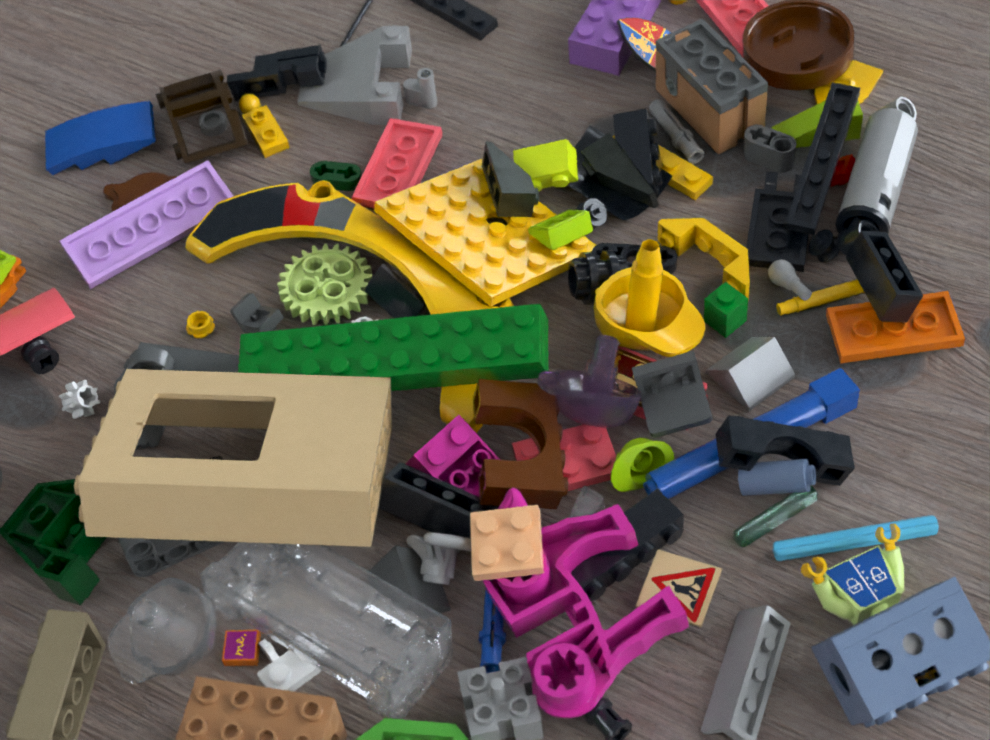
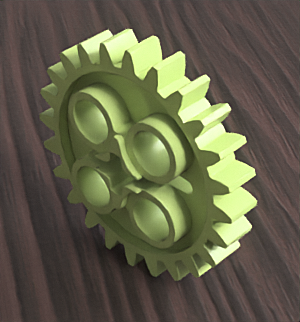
M324 243L322 250H318L315 245L312 246L311 253L301 250L302 257L292 256L293 265L285 264L286 272L279 274L281 281L277 285L281 303L284 304L285 310H290L293 318L300 315L301 322L303 323L311 318L313 325H316L319 319H323L324 324L328 325L329 320L332 318L338 324L340 323V316L344 315L350 319L351 310L360 312L359 303L368 304V294L365 292V288L373 277L371 266L367 264L366 257L360 258L358 250L351 253L350 246L345 247L341 251L337 243L333 249H329L327 243Z

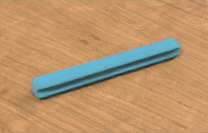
M933 515L775 541L773 543V554L777 561L883 544L875 537V531L878 527H883L884 536L889 539L892 535L890 524H896L900 529L901 535L898 541L936 535L939 526L936 517Z

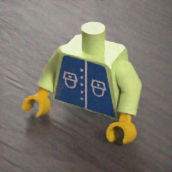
M890 524L892 535L889 539L884 536L883 527L876 529L875 537L879 542L884 543L885 548L883 550L878 545L828 569L823 558L812 557V561L816 566L815 573L808 563L801 566V573L804 577L813 578L812 586L826 611L844 620L848 619L855 625L899 603L901 594L904 592V565L900 547L895 546V542L898 541L901 535L900 529L896 524Z

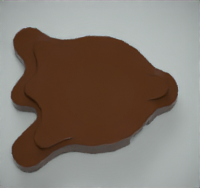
M156 172L143 173L124 183L108 184L103 188V193L107 199L113 201L111 206L113 212L176 178V176H167Z

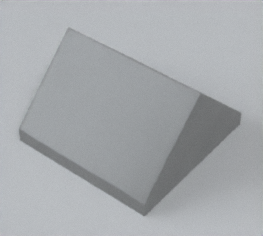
M751 337L706 370L708 376L748 411L795 378V373L775 337Z

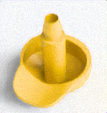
M647 239L643 241L636 259L632 263V267L611 275L608 280L595 290L596 296L593 309L596 326L603 337L614 345L638 351L651 350L665 357H673L687 353L702 341L706 329L704 319L688 300L683 284L675 276L663 270L659 243L655 240Z

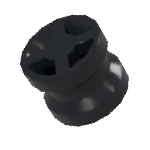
M38 336L25 343L21 349V356L26 362L30 363L31 369L37 374L50 372L59 362V354L51 347L48 340L42 336Z

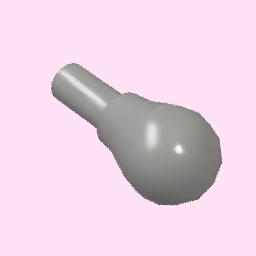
M776 260L771 263L768 269V277L773 284L792 290L804 301L811 297V290L800 282V278L790 262Z

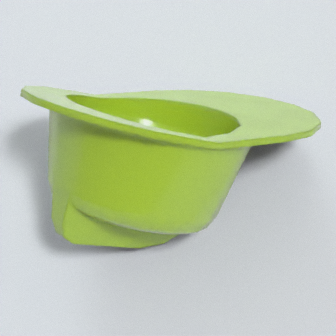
M635 438L627 442L621 451L617 453L616 461L611 471L613 487L620 492L644 488L643 483L646 482L645 475L674 460V452L671 446L664 441H652L647 438Z

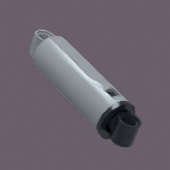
M901 96L878 111H875L868 118L835 223L839 233L837 236L838 247L845 256H847L860 231L889 233L918 134L917 123L915 122L916 109L913 103L906 97Z

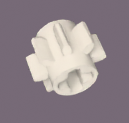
M87 380L78 383L73 381L66 384L65 387L68 392L59 395V398L62 399V411L72 413L73 419L79 418L82 415L85 417L93 415L94 410L92 407L100 404L96 392L97 388L87 385Z

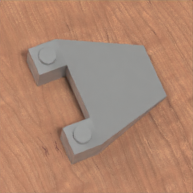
M381 26L325 54L327 59L325 83L308 87L300 86L298 105L373 125H387L390 118L401 120L403 100L400 83L378 82L380 68H409L412 54L409 27Z

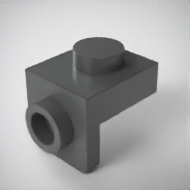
M247 293L230 310V313L244 333L274 331L277 327L276 325L284 318L278 308L262 306L253 293Z

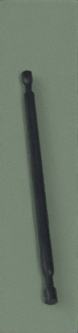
M373 0L366 1L340 47L347 44V41L353 35Z

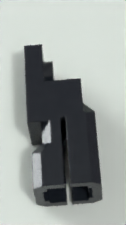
M321 45L259 55L255 57L253 71L229 74L226 82L235 101H240L241 97L245 94H254L258 98L286 94L287 85L298 84L301 87L324 84L327 59Z

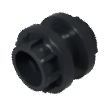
M612 250L602 251L599 260H595L591 252L580 253L579 258H574L568 267V284L571 295L576 300H582L585 305L594 304L595 290L608 280L611 275L629 268L626 259L622 258L621 255H616Z

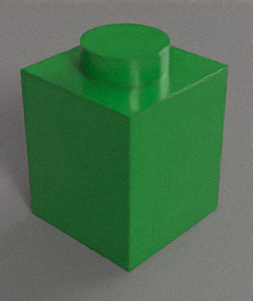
M727 282L723 283L704 299V322L727 338L747 321L748 298Z

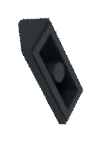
M384 263L379 267L365 288V292L393 318L422 316L426 307L423 298Z

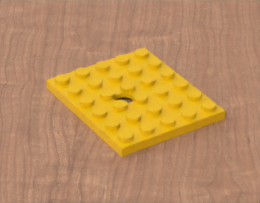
M482 159L375 201L374 211L490 307L567 271L570 262L574 258H579L582 252L592 253L593 248L596 246L586 236H583L562 247L551 250L530 235L528 229L531 226L556 215L539 201L533 207L532 217H498L483 172ZM498 217L504 219L508 225L505 226L500 222L489 224L487 219Z

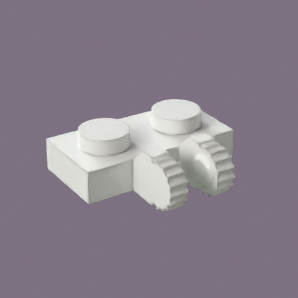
M283 626L277 629L276 633L281 643L288 648L286 653L279 657L272 644L266 639L258 643L263 653L271 661L268 666L257 673L259 680L268 688L294 692L334 662L329 652L322 656L301 642L296 644ZM313 633L308 636V638L323 646Z

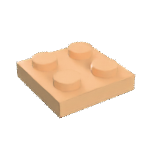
M538 505L470 513L472 576L475 581L544 574L541 515Z

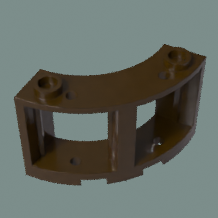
M221 69L160 87V93L155 94L160 109L166 108L177 140V143L172 144L177 160L183 159L184 164L248 145L236 108L230 109L229 104L232 103L233 98L227 82H224L225 78ZM223 107L234 140L189 154L178 121Z

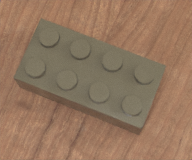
M48 609L45 621L41 622L38 628V642L35 651L28 658V673L25 682L19 687L17 692V707L14 716L10 717L7 722L6 735L8 740H77L106 644L88 613Z

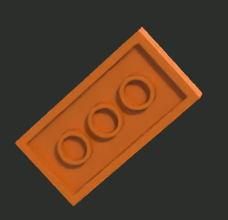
M948 291L923 294L921 301L908 322H881L870 302L829 307L826 311V317L840 364L964 346L965 336Z

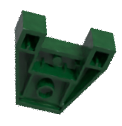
M75 479L37 483L0 528V535L59 599L81 606L100 581L99 577L91 570L87 563L107 537L86 536L84 523L79 520L81 501L80 495L75 494Z

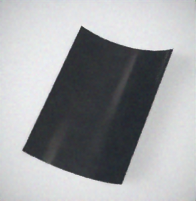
M589 125L580 141L574 147L577 154L578 181L569 183L568 186L589 199L595 198L600 200L607 211L622 220L634 218L649 206L601 185L595 176L590 178L582 166L585 160L581 151L606 135ZM661 168L663 184L658 185L659 195L673 176Z

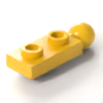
M254 94L243 95L239 101V108L244 113L242 115L243 122L264 158L290 148L286 136L267 105L260 107V100Z

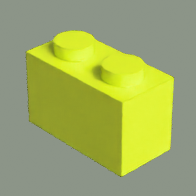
M567 139L513 150L514 162L531 176L534 188H538L539 192L543 188L553 186L565 187L569 183L578 181L576 149Z

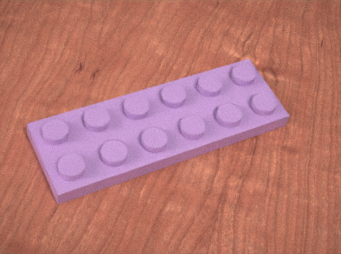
M207 160L60 240V244L88 287L92 289L191 234L205 215L218 202L233 197V194Z

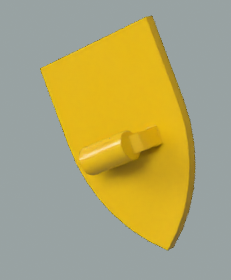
M852 60L846 72L833 82L859 87L860 95L858 102L861 104L875 87L883 74V70ZM832 82L815 88L816 104L827 99Z

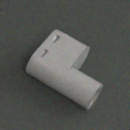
M422 68L417 72L418 79L410 78L404 81V94L407 104L431 109L438 103L434 75L431 69Z

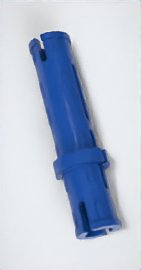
M485 589L483 630L479 633V643L482 644L480 667L485 666L486 673L500 671L499 662H501L502 646L506 643V633L503 631L504 618L497 607L495 608V615H493V601L487 589ZM492 630H494L493 647H491V632H492Z

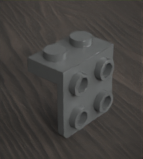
M694 351L632 368L651 437L664 436L708 424L712 421L713 417Z

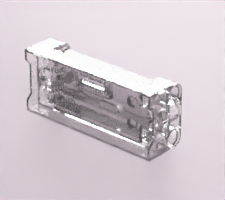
M238 542L219 562H212L200 573L207 607L230 621L237 618L241 619L367 698L368 708L383 718L403 719L446 669L453 655L451 619L325 545Z

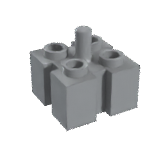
M526 657L499 662L500 671L486 673L485 666L457 672L471 740H501L515 737V740H539L544 738L536 695L532 693V679Z

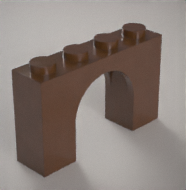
M478 380L473 395L474 424L517 428L533 439L539 451V455L524 461L484 459L478 475L480 505L500 506L506 493L511 488H516L521 492L528 506L538 505L541 509H557L562 497L567 496L568 478L563 477L565 451L560 450L563 428L562 424L557 422L560 400L555 398L554 385Z

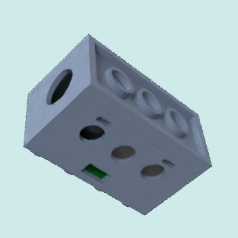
M956 577L928 587L811 647L850 724L864 723L866 728L874 724H883L897 716L896 712L907 707L908 709L916 707L927 701V696L938 691L939 693L958 685V680L968 675L970 677L975 676L990 668L987 663L990 660V639Z

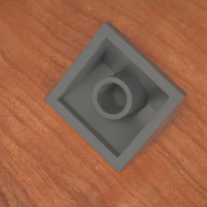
M395 545L368 572L386 631L451 610L443 585L423 582V575L420 574L422 559L412 548Z

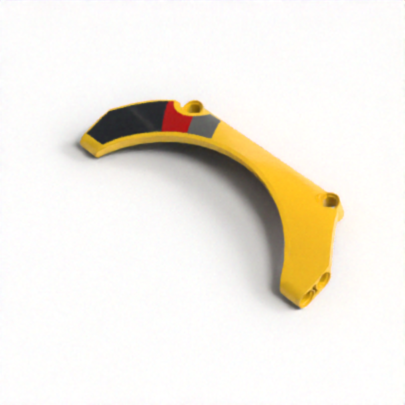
M328 181L316 182L308 191L299 183H289L248 191L220 201L205 215L186 241V250L206 264H210L231 252L260 242L297 237L325 238L365 249L391 264L414 285L422 296L431 315L514 306L511 299L508 298L502 301L503 303L499 307L494 305L490 307L386 220L337 191ZM477 384L442 387L440 397V417L442 422L448 425L456 416L460 415L476 433L484 424H474L473 395Z

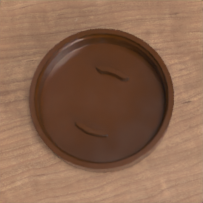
M786 0L778 2L756 13L747 23L743 33V58L771 87L793 91L818 88L838 79L849 68L854 55V28L849 18L830 4L816 0Z

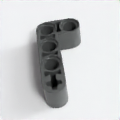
M118 538L124 555L137 577L153 575L224 543V541Z

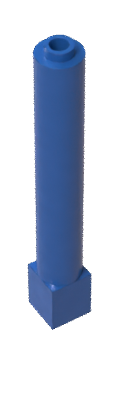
M839 368L810 383L807 392L754 418V420L772 421L778 424L802 426L804 428L820 420L827 424L857 408L860 389L844 370ZM716 438L645 475L646 482L643 483L647 495L658 489L670 499L728 469L727 467L719 466Z

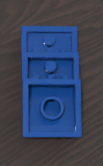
M150 101L114 106L68 120L45 131L46 170L55 175L74 164L83 170L103 159L112 165L156 142L153 104Z

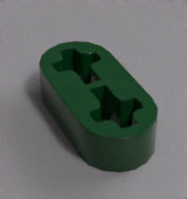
M319 161L310 168L313 185L319 181H328L336 190L354 191L362 177L360 167L352 163Z

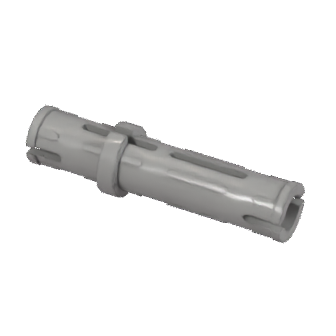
M662 99L654 100L649 105V112L671 137L673 146L686 156L689 163L696 164L700 162L704 157V151L694 141V135L690 130L685 129L681 125L680 121L669 110Z

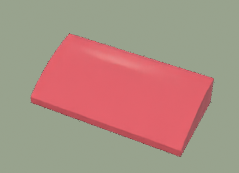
M55 287L0 314V356L75 318L73 312Z

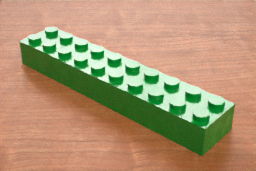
M530 304L241 334L238 373L391 378V391L477 384L479 379L510 381L549 377L548 318L541 304Z

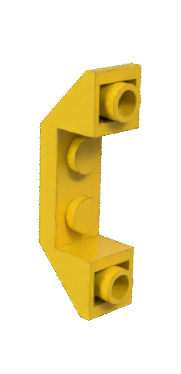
M704 218L661 219L658 221V242L661 246L671 247L676 251L677 256H680L696 244L701 251L709 253L725 267L723 269L722 284L727 282L746 296L749 301L750 277L748 249Z

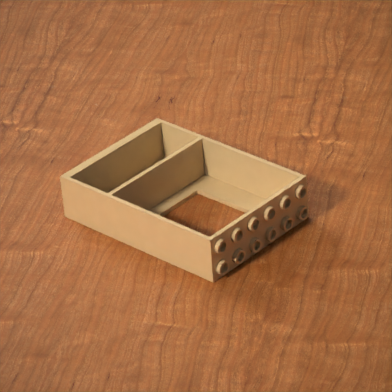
M126 369L122 380L117 382L114 399L109 400L108 413L106 417L101 419L100 431L98 435L93 437L91 452L84 457L81 475H77L75 478V494L80 495L81 501L79 520L84 523L86 536L371 547L392 434L391 378ZM145 425L267 429L259 459L256 461L133 457L143 431L142 428Z

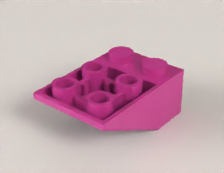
M458 415L405 464L479 497L478 475L484 459H500L466 421Z

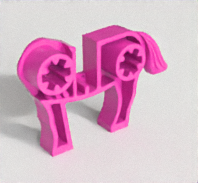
M511 488L506 493L498 509L528 506L518 489ZM619 504L592 515L565 518L555 524L542 527L544 574L483 580L490 598L516 638L566 612L574 627L526 653L532 679V693L536 695L538 706L545 713L554 717L575 718L588 713L596 706L616 676L629 662L646 653L661 638L681 632L689 627L687 614L668 585L612 627L603 630L588 596L571 575V572L580 563L593 555L612 550H630L638 546L635 530Z

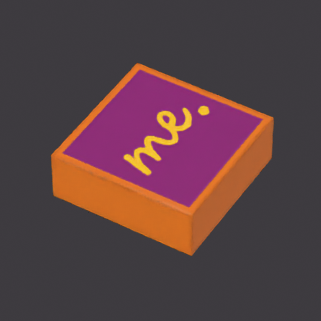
M226 630L222 656L224 666H258L260 651L258 643L261 641L260 631Z

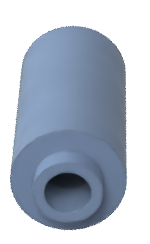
M807 459L756 462L750 471L738 469L739 488L743 496L809 492L811 485L816 484V471L814 465H809Z

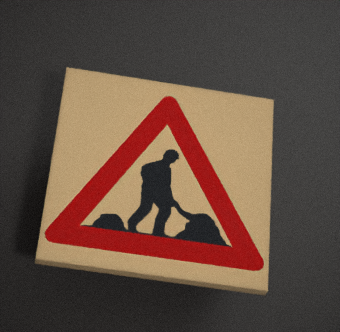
M657 549L636 607L638 608L669 585L687 614L688 624L702 627L722 568Z

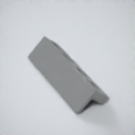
M769 605L738 612L701 727L703 734L724 732L733 740H756L791 624Z

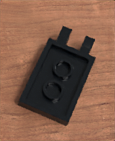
M766 172L764 189L755 188L746 246L748 249L749 266L769 268L771 263L776 260H786L792 264L795 271L804 272L809 234L786 229V220L801 175H795L793 192L777 191V172Z

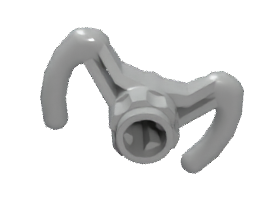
M434 532L426 533L424 537L410 535L407 538L408 546L412 547L422 559L420 574L423 575V582L449 585L450 579H454L457 554L460 550L471 552L470 538Z

